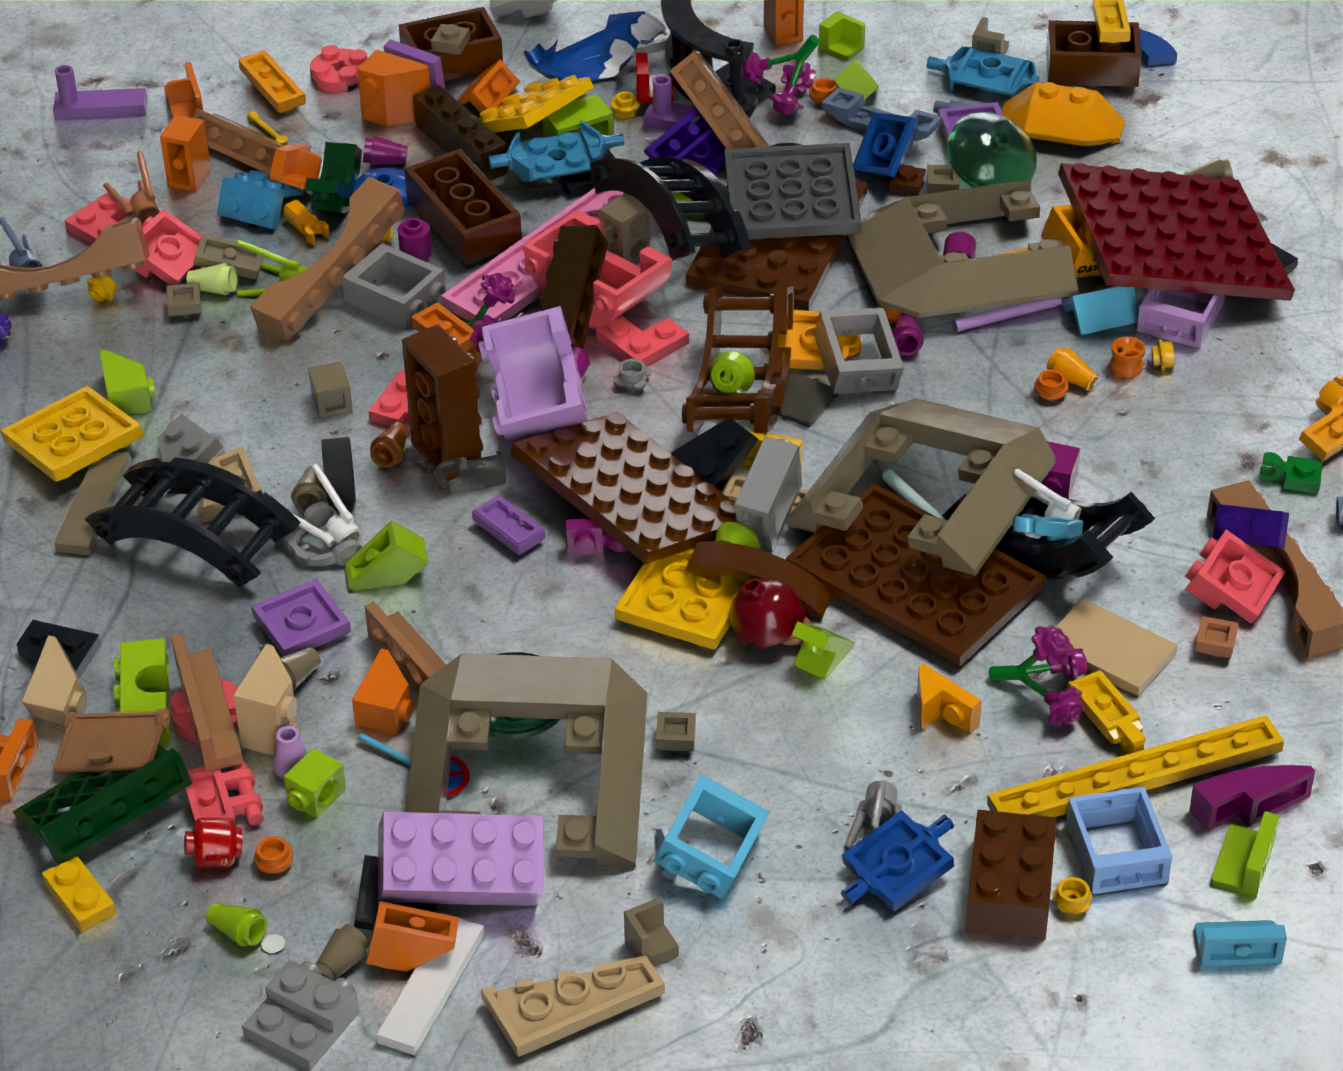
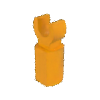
M297 199L285 204L283 208L284 218L305 235L308 243L312 245L316 243L315 234H322L325 238L330 237L328 224L318 220Z

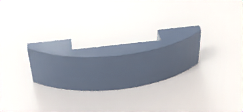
M842 88L834 90L822 102V108L831 116L863 134L866 132L873 112L894 114L864 105L863 94ZM915 110L909 116L917 119L919 129L914 141L928 138L943 123V117L920 110Z

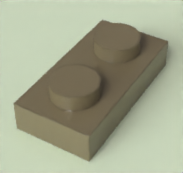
M202 233L194 265L209 267L226 263L228 266L235 267L238 276L257 280L264 257L237 246L236 241Z

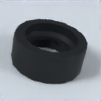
M350 438L322 439L324 474L343 504L356 502ZM326 492L327 503L333 505V501Z

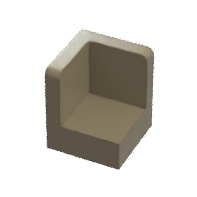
M982 17L972 36V48L1005 55L1009 48V41L1004 40L1005 34L988 31V18Z
M341 362L308 368L311 393L320 419L353 412L350 385Z
M659 898L624 911L625 944L634 957L646 955L651 964L656 966L679 956V946L664 924V905Z

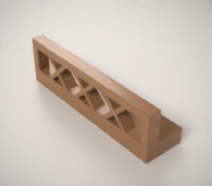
M692 52L670 70L726 149L770 147L703 55Z
M197 108L193 118L204 120L208 147L269 175L275 148L287 146L216 113Z
M374 601L365 605L368 637L379 650L383 648L390 652L405 679L419 694L420 684L446 664L399 612L387 616Z
M182 633L172 635L171 640L176 668L205 772L243 764L242 752L212 649L188 654Z

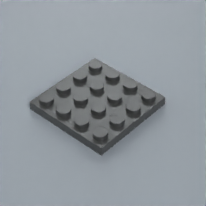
M850 143L724 149L727 188L730 194L729 202L733 210H739L749 240L861 233L862 222Z

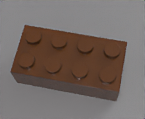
M461 149L404 168L408 201L465 265L504 252L522 239L521 214Z
M439 324L403 338L402 347L412 445L446 482L482 467L481 451H483L484 446L479 430L482 420L478 412L477 399L480 398V393L476 385L475 373L478 371V366L475 358L471 353H466L459 346L456 338L452 334H448Z

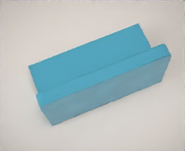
M1117 286L1062 300L1064 313L1074 311L1080 335L1138 323L1139 305L1134 287Z
M1272 920L1196 923L1194 927L1201 966L1282 963L1287 940L1285 926L1275 925V922Z

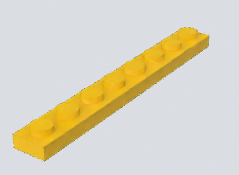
M1264 715L988 794L987 806L990 811L1057 817L1067 814L1068 800L1071 797L1145 787L1147 791L1282 752L1284 740L1268 716Z

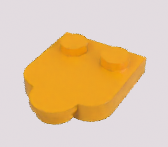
M794 310L793 330H787L785 347H791L792 349L790 368L825 370L814 336L820 311ZM860 335L836 336L844 361L859 355L862 348Z

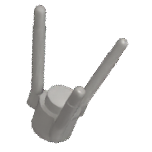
M881 780L874 781L868 785L865 800L859 802L858 813L844 847L846 850L853 846L867 815L872 819L871 827L877 829L879 822L888 820L902 810V806L896 803L897 789L893 784Z

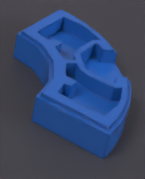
M1139 29L1142 59L1148 66L1177 62L1178 53L1171 44L1156 34Z

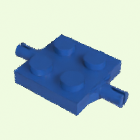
M901 810L842 854L843 864L857 876L855 882L841 890L844 900L852 905L853 902L865 893L870 892L878 896L895 912L955 867L954 857L940 846L938 841L940 837L954 828L952 820L944 814L929 827H925L914 822Z

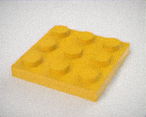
M576 75L566 77L561 81L558 78H553L542 84L540 80L534 81L524 86L525 92L520 95L516 93L502 100L503 105L497 108L495 106L482 111L479 120L493 132L529 128L592 90L594 86L590 77L576 78Z
M85 386L0 430L5 443L55 482L70 477L76 471L98 462L103 457L120 448L129 446L133 441L144 436L141 424L89 386Z
M689 549L648 564L644 563L614 608L615 619L715 650L731 625V602L745 582L723 575L720 583H716L685 571L694 549Z

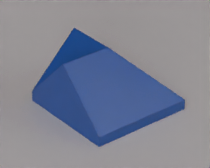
M873 112L853 163L854 171L894 178L908 158L919 129L917 119L909 116Z

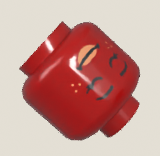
M198 818L193 824L192 831H185L184 854L192 855L193 863L197 868L227 869L234 864L235 859H241L243 845L241 827H236L231 818Z

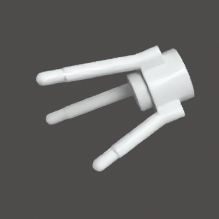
M314 464L312 466L314 472L339 513L330 506L333 510V516L326 524L327 532L294 515L301 522L299 526L322 539L328 547H332L335 544L338 545L350 539L357 540L359 543L363 532L354 522L355 517L346 509L320 466Z
M1020 469L1014 470V474L1036 489L1032 497L1048 505L1044 517L1079 519L1081 507L1059 496Z

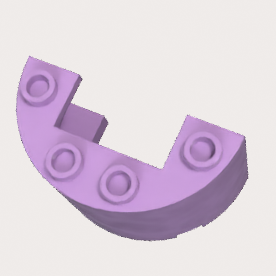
M561 306L482 327L484 341L479 342L480 352L484 362L490 361L497 385L496 388L491 389L498 411L495 416H492L497 436L504 435L507 442H512L589 420L584 390Z

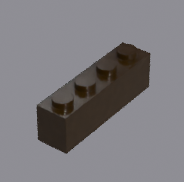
M440 85L413 95L416 126L446 153L461 149L490 181L508 174V166L490 169L488 156L505 154L507 152L506 143Z
M597 225L560 226L558 238L554 241L553 245L554 255L551 267L548 268L546 273L547 283L544 295L541 296L539 301L540 311L561 306L572 343L571 346L581 349L584 348L594 306L593 282L596 280L600 281L609 243Z

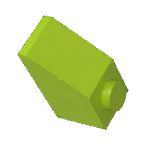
M100 350L108 401L129 416L152 412L150 398L156 397L153 377L146 378L144 365L111 351Z
M391 520L345 563L349 589L360 591L406 584L415 574L420 573L428 563L424 538Z

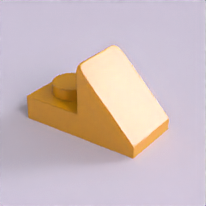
M923 663L919 666L917 698L920 729L924 730L939 716H942L950 724L958 726L968 734L976 730L980 725L982 700Z

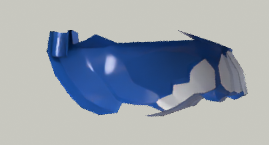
M645 11L611 14L608 17L606 28L557 52L555 51L558 40L548 50L537 44L534 49L530 51L525 50L524 56L531 68L549 79L558 78L561 81L566 77L576 75V78L590 77L591 82L597 79L613 78L628 64L639 44L648 45L653 43L654 39L659 34H663L667 27L658 18Z

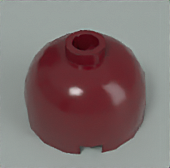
M775 578L752 579L746 582L737 592L730 606V622L733 631L744 647H748L747 643H755L757 649L779 644L792 635L793 625L798 619L802 623L805 619V609L799 597L788 584Z

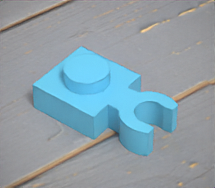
M1022 514V517L1015 516L1014 531L1047 536L1048 541H1063L1082 535V520L1051 516L1040 517L1031 514Z

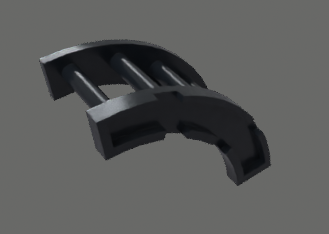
M661 0L662 16L670 30L665 47V57L668 75L673 85L685 98L691 101L670 70L692 52H700L712 68V58L729 62L731 88L727 87V89L750 119L758 105L757 94L743 91L741 64L745 65L754 49V43L730 38L706 26L696 16L691 0Z
M674 156L649 158L641 161L640 164L625 158H607L590 163L591 179L594 184L595 193L603 194L608 191H620L640 201L657 222L664 236L672 261H678L695 253V247L719 245L722 258H733L752 249L739 210H733L727 199L730 197L729 192L720 180L701 164L690 159H681ZM671 192H679L692 201L677 202ZM704 214L714 233L691 234L684 215Z
M174 457L171 462H160L159 458H153L129 467L122 476L131 484V487L113 507L97 510L84 519L93 528L96 535L103 538L108 544L128 538H148L183 548L217 568L238 588L260 575L261 571L251 561L270 538L274 542L294 532L301 523L287 508L266 492L260 496L255 491L244 486L247 480L208 463ZM165 494H187L172 513L154 509ZM142 496V501L137 506H133L136 503V501ZM202 498L225 506L207 529L186 520V517ZM237 514L242 515L259 528L241 552L219 538L220 534Z
M1132 492L1122 498L1106 503H1087L1061 496L1070 500L1072 504L1081 507V514L1078 520L1083 521L1082 535L1063 541H1048L1047 536H1041L1039 539L1032 538L1014 531V526H1010L995 549L1042 573L1046 578L1062 579L1065 575H1076V578L1097 571L1113 558L1106 548L1119 536L1141 530L1156 518ZM964 494L941 516L945 520H949L967 494ZM1031 497L1018 516L1022 517V514H1031L1044 517L1048 505Z

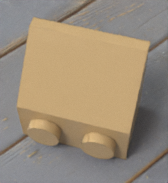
M266 644L233 697L241 747L274 756L277 731L284 726H293L298 729L300 735L301 726L297 723V698L293 694L292 680L274 646Z

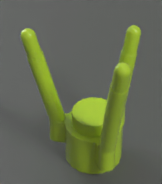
M236 240L237 246L282 264V267L262 263L261 269L278 273L279 282L309 268L300 265L299 261L289 260L253 244ZM267 288L239 290L237 295L240 297L260 296Z

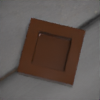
M902 165L895 177H891L889 181V193L907 196L920 195L926 180V169Z

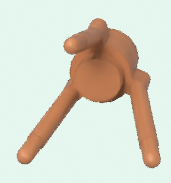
M138 151L137 158L142 180L138 181L139 192L132 195L130 203H127L109 183L105 182L103 187L124 209L126 216L134 215L135 218H140V222L143 224L148 217L152 216L154 218L160 211L155 202L156 196L151 187L143 153Z

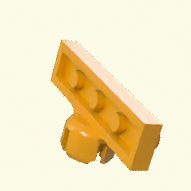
M1343 376L1334 377L1333 380L1328 381L1319 391L1320 396L1319 398L1317 397L1315 403L1326 416L1304 429L1299 437V441L1323 462L1343 449Z

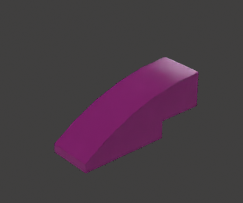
M1275 765L1242 769L1218 775L1193 785L1189 812L1207 831L1237 817H1240L1248 826H1251L1262 820L1264 811L1275 814L1310 797L1315 770L1307 765Z

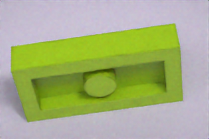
M1264 811L1258 831L1234 824L1229 826L1211 878V885L1257 898L1276 840L1280 815Z

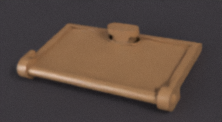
M158 709L154 712L91 714L67 713L63 724L66 730L53 766V772L137 770L154 759L162 731L167 730L170 722L169 710Z

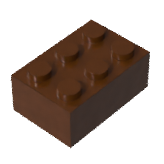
M484 7L398 24L400 43L441 58L444 81L461 79L464 76L482 73L501 59L503 61L502 38ZM441 24H453L470 29V40L461 55L432 51L431 39Z
M1049 20L1046 44L1047 81L1061 86L1139 87L1142 60L1139 22H1129L1131 30L1130 42L1110 44L1099 42L1095 21Z
M977 809L965 931L1046 940L1057 818Z

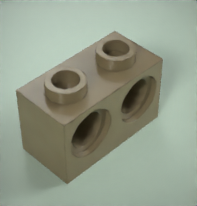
M623 193L599 209V221H601L602 234L609 242L607 250L638 265L640 263L639 252L647 246L650 247L649 211L633 196Z

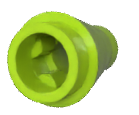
M215 902L209 907L206 914V922L209 925L216 927L242 947L248 945L255 946L260 943L267 930V919L257 908L224 905Z

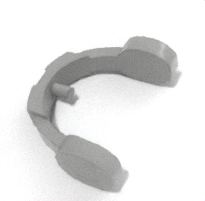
M321 501L307 508L303 520L320 528L327 524L328 520L333 516V510L327 502ZM298 526L294 532L288 535V544L292 555L296 557L299 564L307 568L334 563L345 567V563L362 548L357 540L350 539L338 544L329 553L317 555L316 553L306 552L310 550L308 544L299 547L302 535L307 532L305 529Z

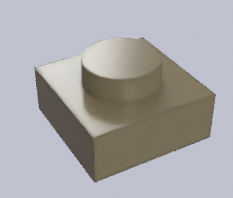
M441 24L431 39L432 51L461 55L470 40V29L453 24Z
M927 165V194L959 190V165Z
M199 283L167 286L169 316H187L202 313Z
M658 712L656 750L694 751L696 713Z

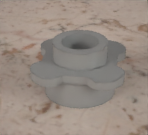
M626 359L619 365V374L614 377V384L620 387L625 386L628 389H643L646 387V378L651 375V369L645 366V363L639 359Z

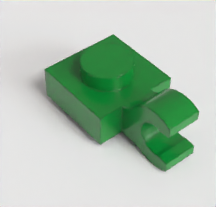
M1265 452L1262 463L1265 466L1260 467L1259 478L1265 481L1284 482L1283 489L1318 495L1321 485L1323 461L1288 456L1285 462L1278 454Z

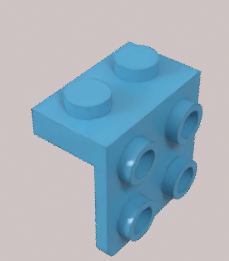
M250 171V174L236 172L235 176L222 179L217 215L270 229H277L283 197L304 195L305 189L268 179L269 174L265 172Z

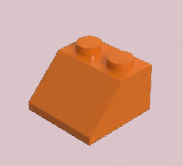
M375 50L357 68L362 119L387 127L415 122L413 95L430 88L429 66Z

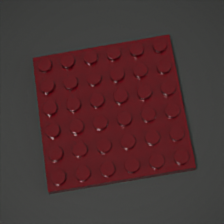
M1061 163L1058 171L1059 178L1106 285L1291 301L1295 289L1239 180L1232 177H1206L1202 174L1182 175L1171 171L1163 173L1151 172L1141 168L1133 170L1119 169L1110 165L1098 167L1088 166L1084 163Z

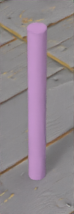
M1069 297L1008 305L953 319L952 326L955 332H960L1062 305V300Z

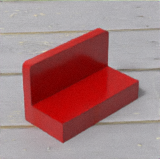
M647 52L635 53L638 103H652L653 78L658 75H649ZM671 81V102H673L674 90L673 83Z

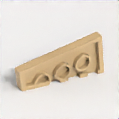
M644 955L595 965L594 970L591 972L577 974L570 970L556 973L557 979L533 983L531 978L515 982L516 987L497 991L496 987L492 986L481 989L483 1002L517 1057H520L665 994V983L647 956Z

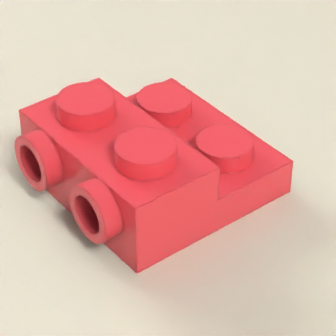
M164 209L154 218L150 216L145 220L142 229L150 255L146 261H142V267L134 270L145 278H148L153 273L169 285H179L187 278L188 271H193L198 267L194 265V260L201 235Z
M1225 530L1217 541L1211 537L1199 553L1204 558L1203 562L1197 559L1185 575L1190 580L1185 589L1212 609L1216 610L1223 603L1252 624L1261 613L1286 571L1231 532Z

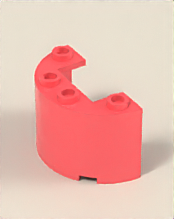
M576 210L523 245L524 267L533 277L543 295L547 283L546 273L548 268L551 267L554 255L553 245L554 241L558 238L560 226L597 225L602 232L601 221L580 210ZM647 246L639 252V267L607 250L600 281L596 280L593 282L594 306L588 328L597 329L608 325L663 287L671 274L672 258Z

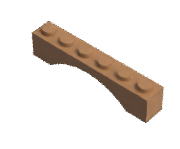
M368 177L349 198L350 210L346 226L331 250L303 272L286 280L270 284L250 306L257 327L289 342L303 328L304 324L316 310L323 306L325 300L333 291L342 285V276L363 260L368 252L382 240L383 236L395 222L401 219L405 208L399 189Z
M140 218L107 225L88 248L76 256L54 265L29 268L14 267L0 263V301L14 298L17 296V291L29 289V293L44 291L49 288L48 284L60 281L61 286L74 284L80 281L79 276L92 274L93 278L103 277L111 274L112 268L123 266L124 270L127 271L142 267V261H146L150 254Z
M1247 480L1211 490L1207 517L1215 525L1217 504L1270 510V508L1266 504L1264 496L1257 492L1251 482ZM1287 533L1284 549L1249 545L1286 571L1282 579L1290 592L1294 606L1290 634L1307 658L1343 649V608L1335 598L1331 587L1325 585L1317 574L1314 564L1303 555L1297 541Z

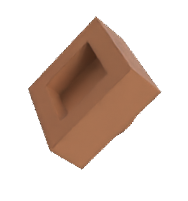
M1202 616L1194 652L1231 659L1239 623Z

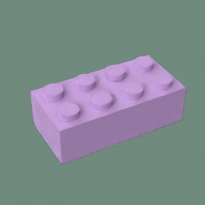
M383 812L378 825V903L382 901L387 903L537 906L543 897V816Z

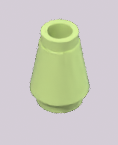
M222 263L188 271L187 284L199 283L202 292L228 295L229 292L236 290L238 277L234 266Z

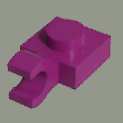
M591 519L566 520L568 555L603 553V546H607L616 552L628 550Z

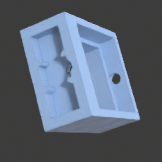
M1145 787L1120 789L1118 791L1092 795L1085 794L1069 798L1066 826L1092 895L1169 882L1172 855ZM1135 822L1145 849L1096 856L1086 828Z

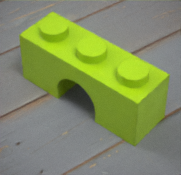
M165 638L120 642V658H114L115 679L120 680V684L114 685L115 706L120 707V711L114 713L154 712L158 709L169 710L166 691L170 690V663ZM170 722L167 730L162 731L159 741L160 746L171 745Z

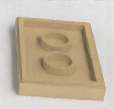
M1083 598L1056 626V628L1061 629L1069 637V641L1074 649H1083V653L1087 658L1088 672L1094 673L1101 670L1113 685L1137 697L1177 652V644Z

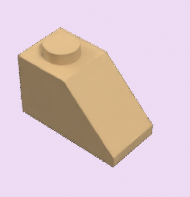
M48 635L22 703L33 718L64 724L67 713H83L87 703V693L56 637Z

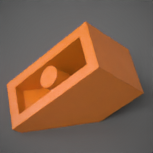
M381 648L352 699L355 726L397 736L404 722L408 723L414 710V702L410 700L409 684L387 649Z
M380 901L366 964L407 972L453 950L456 942L459 917Z

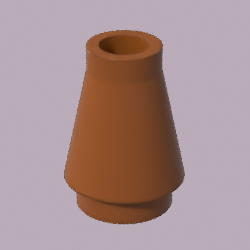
M395 422L371 442L370 455L374 463L380 467L389 468L397 465L402 460L406 439L409 436V430L406 425Z

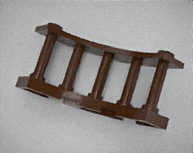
M722 286L708 288V294H705L703 299L704 313L708 314L703 362L696 386L691 395L686 398V403L682 405V422L687 424V432H695L702 425L703 421H724L730 417L734 421H750V424H754V433H768L777 422V416H773L774 411H781L787 388L792 349L791 347H785L787 330H793L794 286L775 287L774 294H770L769 297H722ZM769 310L770 314H773V330L769 331L768 335H721L722 311ZM720 348H768V351H770L769 363H765L763 367H754V380L764 381L761 390H758L757 393H713L714 388L709 379V369L713 360L719 355Z

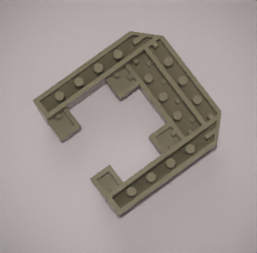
M1031 180L906 197L869 212L861 219V233L846 235L849 246L877 304L916 318L1078 295L1070 245L1063 246L1060 239H1045L1037 243L1028 244V251L968 259L966 253L952 252L945 256H939L927 234L947 231V224L1002 216H1006L1009 222L1040 218V205L1031 192Z
M915 398L869 412L788 516L786 525L814 533L823 525L847 531L863 509L862 499L848 495L849 491L874 459L897 464L913 443L966 455L967 457L958 468L959 480L974 483V486L949 520L924 514L907 538L909 548L941 556L943 567L976 575L1014 522L1015 516L1020 514L1036 491V489L1014 474V470L1020 469L1042 483L1056 463V458L1039 427Z
M461 653L420 684L406 812L481 814V812L446 810L452 749L489 750L492 717L567 719L565 753L601 754L597 816L559 815L556 856L596 858L597 866L636 867L647 692L613 659Z

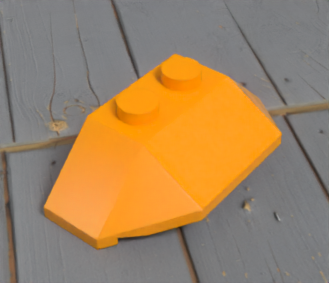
M1051 82L1034 83L1006 101L1002 109V114L1009 130L1018 135L1080 146L1102 145L1108 142L1112 144L1120 143L1125 125V120L1098 91L1088 90L1084 87L1061 86Z

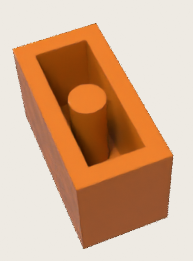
M175 115L160 135L167 185L172 188L197 192L211 171L204 120Z

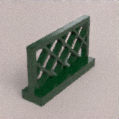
M158 744L154 759L135 771H115L107 775H101L104 772H78L12 812L16 820L49 849L53 860L60 865L192 785L193 783L180 753L174 748L167 751ZM103 787L102 791L91 792L92 788ZM79 790L77 794L68 795L73 791ZM70 807L69 811L57 812L59 808ZM46 810L44 814L35 815L40 811Z

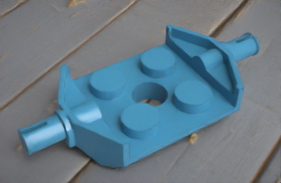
M961 46L952 56H948L946 60L929 56L926 64L927 69L943 71L946 74L949 92H953L954 84L958 83L970 88L976 87L993 91L996 94L1010 95L1011 99L1034 83L1041 82L1039 81L1040 76L1036 74L1033 61L972 47Z
M580 121V132H567L551 137L521 141L520 133L516 132L509 151L505 154L488 156L490 169L509 166V169L514 170L522 181L531 182L591 171L590 163L603 159L604 154H607L608 148L625 146L623 133L604 136L587 123Z

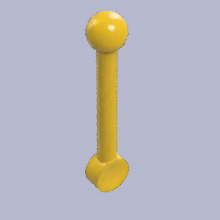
M256 111L248 113V121L255 122L276 141L288 146L287 136L277 134L259 118Z

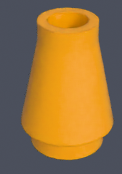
M1062 346L1053 352L1046 366L1048 370L1052 369L1062 372L1067 382L1082 387L1086 391H1089L1094 386L1099 376L1071 348L1065 349Z

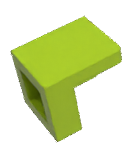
M836 11L819 24L820 43L818 49L842 60H850L865 47V24Z
M857 59L833 78L840 88L863 94L864 100L879 88V85Z

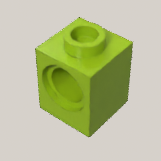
M312 748L284 775L287 802L294 809L305 811L316 818L346 790L343 763L315 748Z

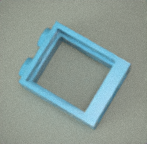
M701 774L653 861L663 866L668 872L677 874L699 886L703 891L723 899L770 811ZM692 811L744 839L730 866L721 863L677 838Z

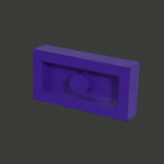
M1217 504L1213 539L1218 540L1224 531L1228 530L1246 544L1284 549L1290 513Z

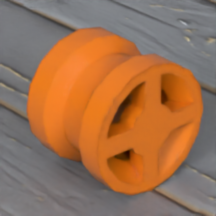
M1124 336L1116 339L1111 348L1113 356L1110 360V370L1112 373L1122 378H1134L1140 375L1144 366L1142 359L1145 355V344L1134 337Z

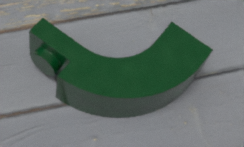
M325 142L320 179L306 178L305 191L312 197V211L346 213L350 209L349 198L353 194L356 180L359 178L362 150L356 144Z

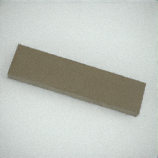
M114 451L98 462L90 464L54 543L56 552L91 555L99 536L96 535L93 528L84 519L97 510L112 507L124 480L122 475L129 469L132 462L130 452Z

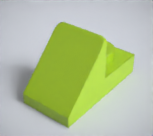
M798 621L792 633L793 636L803 640L795 660V666L822 679L827 678L855 644L854 641L830 630Z

